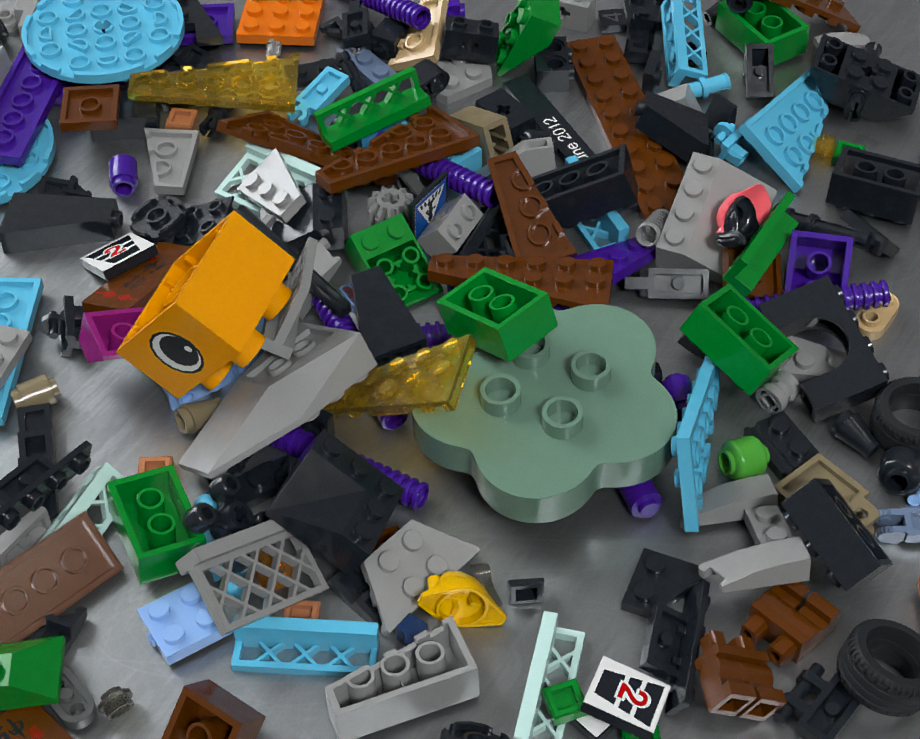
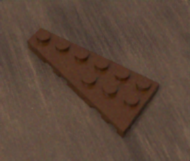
M432 104L426 108V113L422 116L418 113L411 116L410 123L406 125L397 124L369 140L370 146L367 148L357 147L352 150V156L348 159L338 158L315 172L316 183L330 194H339L346 189L358 185H367L379 178L392 177L396 173L407 169H416L425 163L441 161L445 157L456 153H465L469 149L480 146V135Z
M270 111L218 120L216 127L218 132L273 150L276 148L279 152L322 166H326L338 158L348 159L352 156V150H354L345 146L333 152L322 141L319 133ZM395 175L371 181V183L376 186L387 187L389 184L396 183Z
M441 253L432 255L427 270L428 281L457 287L482 268L487 267L547 292L552 307L560 304L573 308L589 304L610 305L614 260H605L600 257L592 259H574L568 256L561 258H543L542 256L513 257L511 255L494 257L482 256L480 254L460 256Z

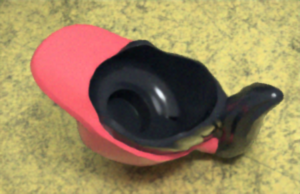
M755 184L743 191L731 194L723 201L717 212L716 222L718 230L713 238L718 246L735 248L746 245L760 224L767 218L771 210V201L763 185Z

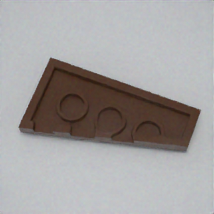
M770 0L789 9L794 5L798 11L812 18L816 13L820 18L826 20V24L837 27L838 23L843 24L847 28V32L857 33L861 27L844 7L845 3L842 0Z
M516 151L487 159L515 257H576L577 252L569 242L559 222L555 219L549 209V205L538 191Z

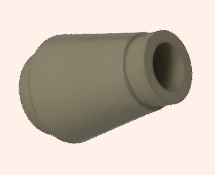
M216 397L181 404L179 409L174 411V419L178 429L183 434H195L205 426L222 401Z

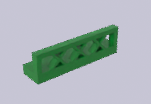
M411 66L313 112L322 141L335 152L432 104L430 96L420 88L416 69ZM410 78L412 87L402 92L398 91L400 83ZM382 90L388 91L383 101L379 103L373 102L378 92ZM356 102L363 103L358 113L354 115L348 113L352 104ZM333 113L339 115L335 124L329 127L325 126L323 118Z
M790 191L770 210L767 218L760 224L757 231L748 240L722 277L725 282L730 283L745 298L755 288L790 237L792 230L799 224L785 212L796 197Z

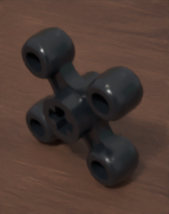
M223 473L214 479L209 486L210 497L218 503V510H214L210 504L198 503L186 512L184 524L187 530L193 534H203L209 530L213 538L218 540L271 519L265 515L266 511L253 515L248 505L237 501V496L241 491L240 481L231 473ZM234 561L231 572L240 573L248 567Z

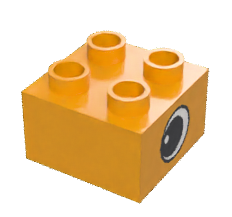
M233 210L174 261L116 353L178 399L198 384H202L209 391L213 390L227 375L233 363L243 368L261 349L266 337L255 328L262 317L267 321L272 320L291 297L292 290L282 281L294 263L295 258Z

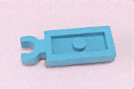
M327 66L295 99L296 106L291 107L287 111L288 120L293 121L296 117H299V125L305 127L309 122V116H314L313 112L330 105L350 84L349 76Z

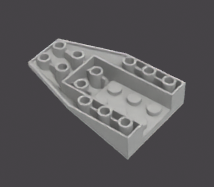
M299 322L295 346L290 359L287 360L265 351L236 380L179 461L180 468L209 479L216 478L225 473L230 467L300 425L317 418L320 415L321 409L329 403L341 399L345 394V390L353 384L365 380L369 375L368 372L378 365L361 333Z

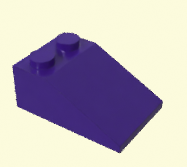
M792 230L789 239L783 293L790 292L826 276L829 277L833 285L837 284L839 287L846 285L848 287L854 237Z

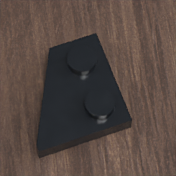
M644 548L622 599L621 610L648 619L650 607L656 602L666 606L676 604L685 597L686 591L703 580L699 576L698 565Z

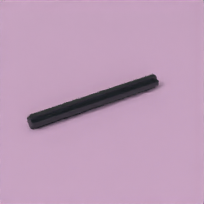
M239 205L237 209H234V211L295 258L294 263L289 269L292 273L300 256L246 206ZM313 269L310 291L338 317L344 318L347 314H350L352 310L350 307L351 303Z

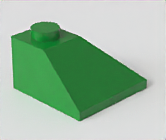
M64 635L0 644V711L60 703L66 643Z

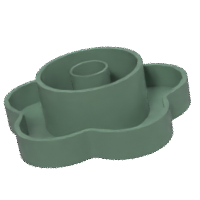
M604 304L582 305L566 310L553 309L558 326L510 362L452 336L451 355L429 368L419 378L412 391L411 413L413 432L417 445L429 459L438 465L472 475L482 497L494 510L505 517L525 523H547L565 518L580 509L593 493L600 488L634 486L657 476L672 458L671 439L672 436H676L677 409L670 393L654 378L656 363V341L649 326L634 313L620 307Z

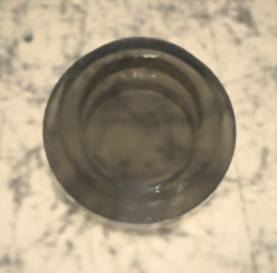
M116 686L102 694L100 697L102 701L97 706L100 714H105L108 720H112L128 712L134 706V702L131 699L133 696L131 689H121L120 686Z

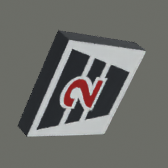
M130 232L81 257L80 261L85 269L109 281L157 256L159 253L154 243Z
M603 656L579 711L641 739H651L671 686Z

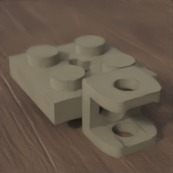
M816 454L774 485L778 493V501L782 503L813 478L829 479L874 538L876 531L872 524L879 520L880 514L877 508L868 501L870 492L822 454ZM863 513L867 515V518L862 517Z

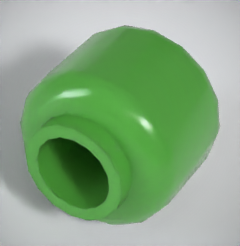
M744 436L727 440L722 445L717 456L720 471L732 481L763 475L770 460L768 448L755 436Z

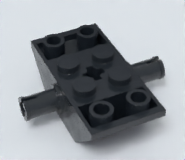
M823 33L810 72L824 101L843 108L845 120H848L850 113L852 114L850 122H857L861 117L873 122H879L913 114L920 94L919 74L893 64L887 59L879 58L882 52V46L879 43L876 50H874L876 42H869L865 45L864 49H861Z

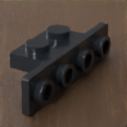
M84 441L55 465L36 452L0 480V535L6 530L11 531L14 529L22 517L30 511L38 510L47 497L54 492H60L71 478L76 474L81 475L87 470L91 463L92 444L90 442Z
M704 579L687 591L682 613L660 602H656L650 607L639 668L670 683L671 688L665 707V713L670 716L689 707L695 697L693 685L697 670L694 661L699 657L700 639L704 637L706 628L703 626L705 613L711 601V598L708 596L710 582Z

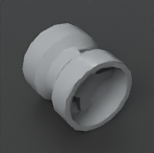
M781 370L771 377L769 383L762 385L756 391L755 396L759 405L766 412L775 415L783 411L787 407V403L792 402L800 394L801 387L798 380L792 374Z

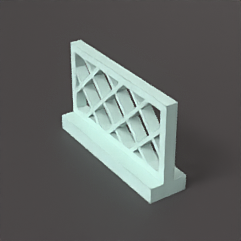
M248 141L245 145L247 153L214 193L219 199L234 196L232 205L237 207L244 205L253 214L260 217V206L250 203L249 199L245 198L240 192L235 194L227 192L230 187L242 184L247 176L243 174V171L249 164L258 167L273 151V149ZM280 152L297 185L306 187L316 183L315 172L321 169L320 167ZM346 189L344 192H345V196H346V199H347V197H348L349 195H348V191H347V189Z

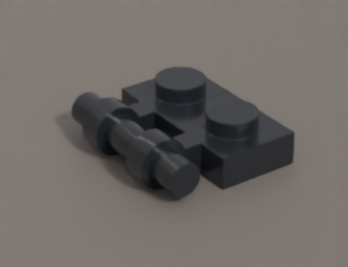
M816 662L808 670H802L796 678L797 684L790 692L784 693L787 704L776 711L773 717L777 722L784 724L790 716H797L800 719L796 723L794 731L806 739H837L861 708L862 704L847 691L838 673H835L829 682L822 679L821 677L825 673V669ZM808 693L817 695V698L811 705L803 701Z

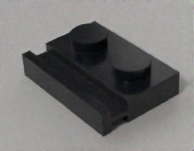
M784 411L757 422L756 426L749 428V426L744 428L743 437L755 436L768 448L770 460L767 466L780 481L813 456L820 453Z

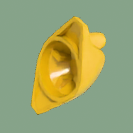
M448 571L441 575V577L438 575L429 576L427 578L428 590L424 591L417 600L418 606L440 622L452 615L457 627L500 626L507 619L506 613L495 603L480 581L461 571Z

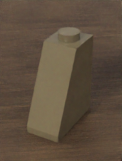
M472 105L450 115L480 135L479 147L482 149V167L488 164L487 159L502 155L514 147L506 116Z

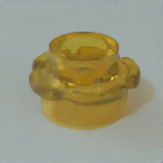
M824 133L823 137L817 138L815 154H820L821 160H824V158L832 159L836 146V136Z

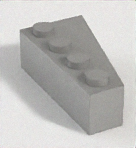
M452 615L443 619L441 626L429 633L427 630H424L414 636V642L397 651L393 648L384 653L383 659L371 667L365 664L324 688L329 717L338 739H356L480 696L478 667Z

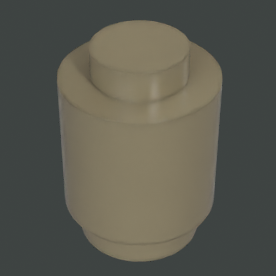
M46 374L17 384V388L10 391L16 408L44 403L53 405L58 403L56 396L61 395L54 377L47 379Z

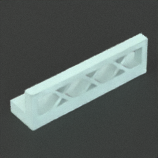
M107 462L93 469L39 541L84 511L87 513V509L90 506L101 507L102 521L100 524L94 525L102 535L113 521L108 508L105 485L110 479L113 481L124 478V476Z
M543 612L513 739H532L544 731H547L552 739H563L566 723L558 725L555 731L551 718L547 720L539 710L540 705L544 704L541 689L552 686L547 679V674L558 668L563 670L568 680L577 677L585 641V632L557 627L558 613ZM555 639L575 642V649L561 657L554 648ZM570 661H572L571 667L567 665V663H569ZM537 719H538V721H539L541 724H539V725H537V726L535 727L536 721H537Z

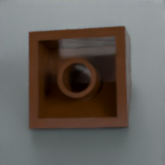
M208 679L183 687L161 739H256L266 716Z

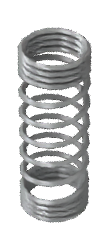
M655 210L637 228L635 236L639 244L651 247L658 242L669 215L668 210Z

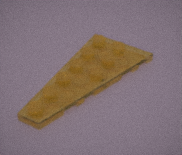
M300 52L290 53V58L277 59L276 55L266 56V61L259 62L241 59L207 64V68L196 70L193 69V66L182 67V71L172 73L164 69L131 73L128 100L295 113Z
M471 334L459 338H450L443 344L432 348L426 347L415 354L404 358L398 357L390 363L374 367L368 372L369 375L365 380L350 386L344 391L345 394L341 399L329 403L323 410L332 413L333 419L339 418L343 413H348L352 418L360 417L363 412H369L371 416L408 414L415 408H420L424 413L433 412L436 407H443L446 411H455L477 342Z

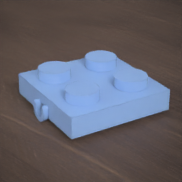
M194 581L137 609L138 616L148 632L146 635L152 647L157 646L168 666L233 633L231 632L224 636L220 635Z

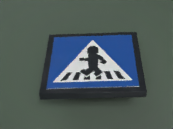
M446 171L439 175L409 204V227L416 240L442 205L448 202V172Z

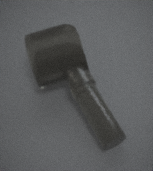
M471 564L469 574L480 581L481 584H484L489 595L501 607L503 603L493 586L489 564Z

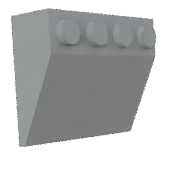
M693 152L656 245V266L661 268L709 269V281L723 284L722 247L718 246L713 239L718 230L716 216L719 207L731 194L743 191L755 184H761L769 195L772 209L777 190L720 158Z

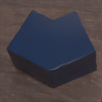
M409 613L396 627L397 640L405 646L414 642V636L424 630L428 631L427 623Z

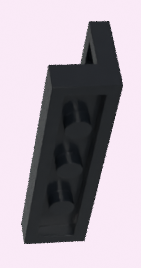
M485 205L480 206L479 209L484 215L458 251L452 255L468 256L480 254L482 256L498 257V250H501L500 235L508 234L507 229H499L497 217H503L500 205L495 208H489ZM486 235L493 236L494 249H488Z

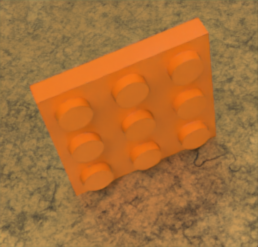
M246 0L236 32L237 43L269 44L268 40L274 38L275 42L280 40L282 45L315 46L325 0Z

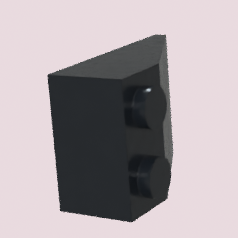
M310 184L300 189L306 203L287 223L275 216L276 221L271 230L297 254L303 250L309 237L318 240V242L322 237L327 239L331 245L327 249L328 251L344 249L348 240L345 192L330 194L319 184ZM260 208V219L265 218L266 215H272L263 208Z

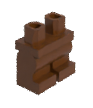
M803 582L775 585L765 591L759 599L757 598L751 604L748 617L742 624L739 635L751 637L753 645L762 638L770 644L767 648L769 659L778 667L783 666L790 660L798 664L805 654L809 653L834 631L840 610L816 592L808 597L810 588Z
M711 630L700 639L703 654L694 663L696 670L700 672V680L708 712L728 716H736L738 714L740 718L765 721L787 704L783 690L773 688V672L767 666L770 662L768 653L755 650L751 637L741 635L733 638L726 644L723 632Z

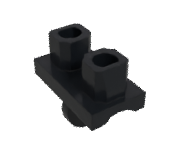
M64 295V310L60 314H57L56 311H50L40 319L39 324L40 331L51 339H57L60 335L61 357H71L73 348L82 349L79 344L81 328H75V326L81 327L83 313L87 312L84 311L83 306L74 305L73 296Z

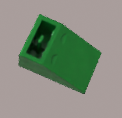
M559 0L516 1L515 9L507 14L504 28L501 32L499 31L494 62L496 63L498 76H502L549 47L561 27Z
M402 213L349 236L344 250L355 271L359 273L380 266L407 308L444 291L440 283L428 281L427 270L429 262Z

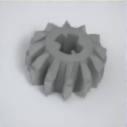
M395 185L389 189L382 186L381 191H373L367 203L370 224L375 225L402 213L409 225V204L414 200L413 194L407 193L406 188L396 189Z

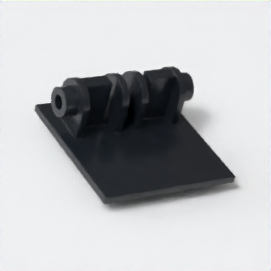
M234 196L215 199L205 204L188 207L186 209L188 217L185 225L175 234L172 244L194 245L234 210L232 207Z

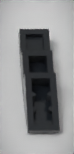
M50 403L18 407L19 432L17 436L20 456L18 458V466L36 452L55 465L57 463L55 435ZM55 492L47 497L41 505L47 509L50 519L56 518L59 515L58 493Z

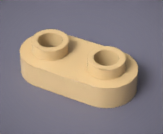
M890 293L888 307L879 305L878 308L874 309L872 306H869L867 310H863V308L859 310L856 317L859 322L858 329L863 337L867 336L870 340H877L886 332L895 319L900 305L898 298L894 294Z

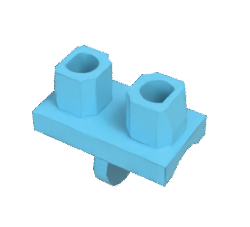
M751 117L737 129L735 124L720 122L714 127V142L718 145L721 144V152L716 158L724 161L727 160L738 168L749 153L741 146H744L751 153L756 151L738 130Z

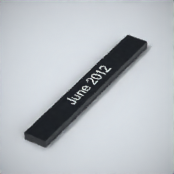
M527 74L503 82V89L536 115V129L548 130L552 134L553 139L558 144L557 155L564 163L565 158L576 155L581 160L595 155ZM634 203L627 209H617V211L624 218L637 213L638 204Z

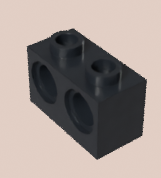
M566 36L554 37L549 47L534 55L536 86L541 92L569 91V80H574V64H569L572 63V47H567Z

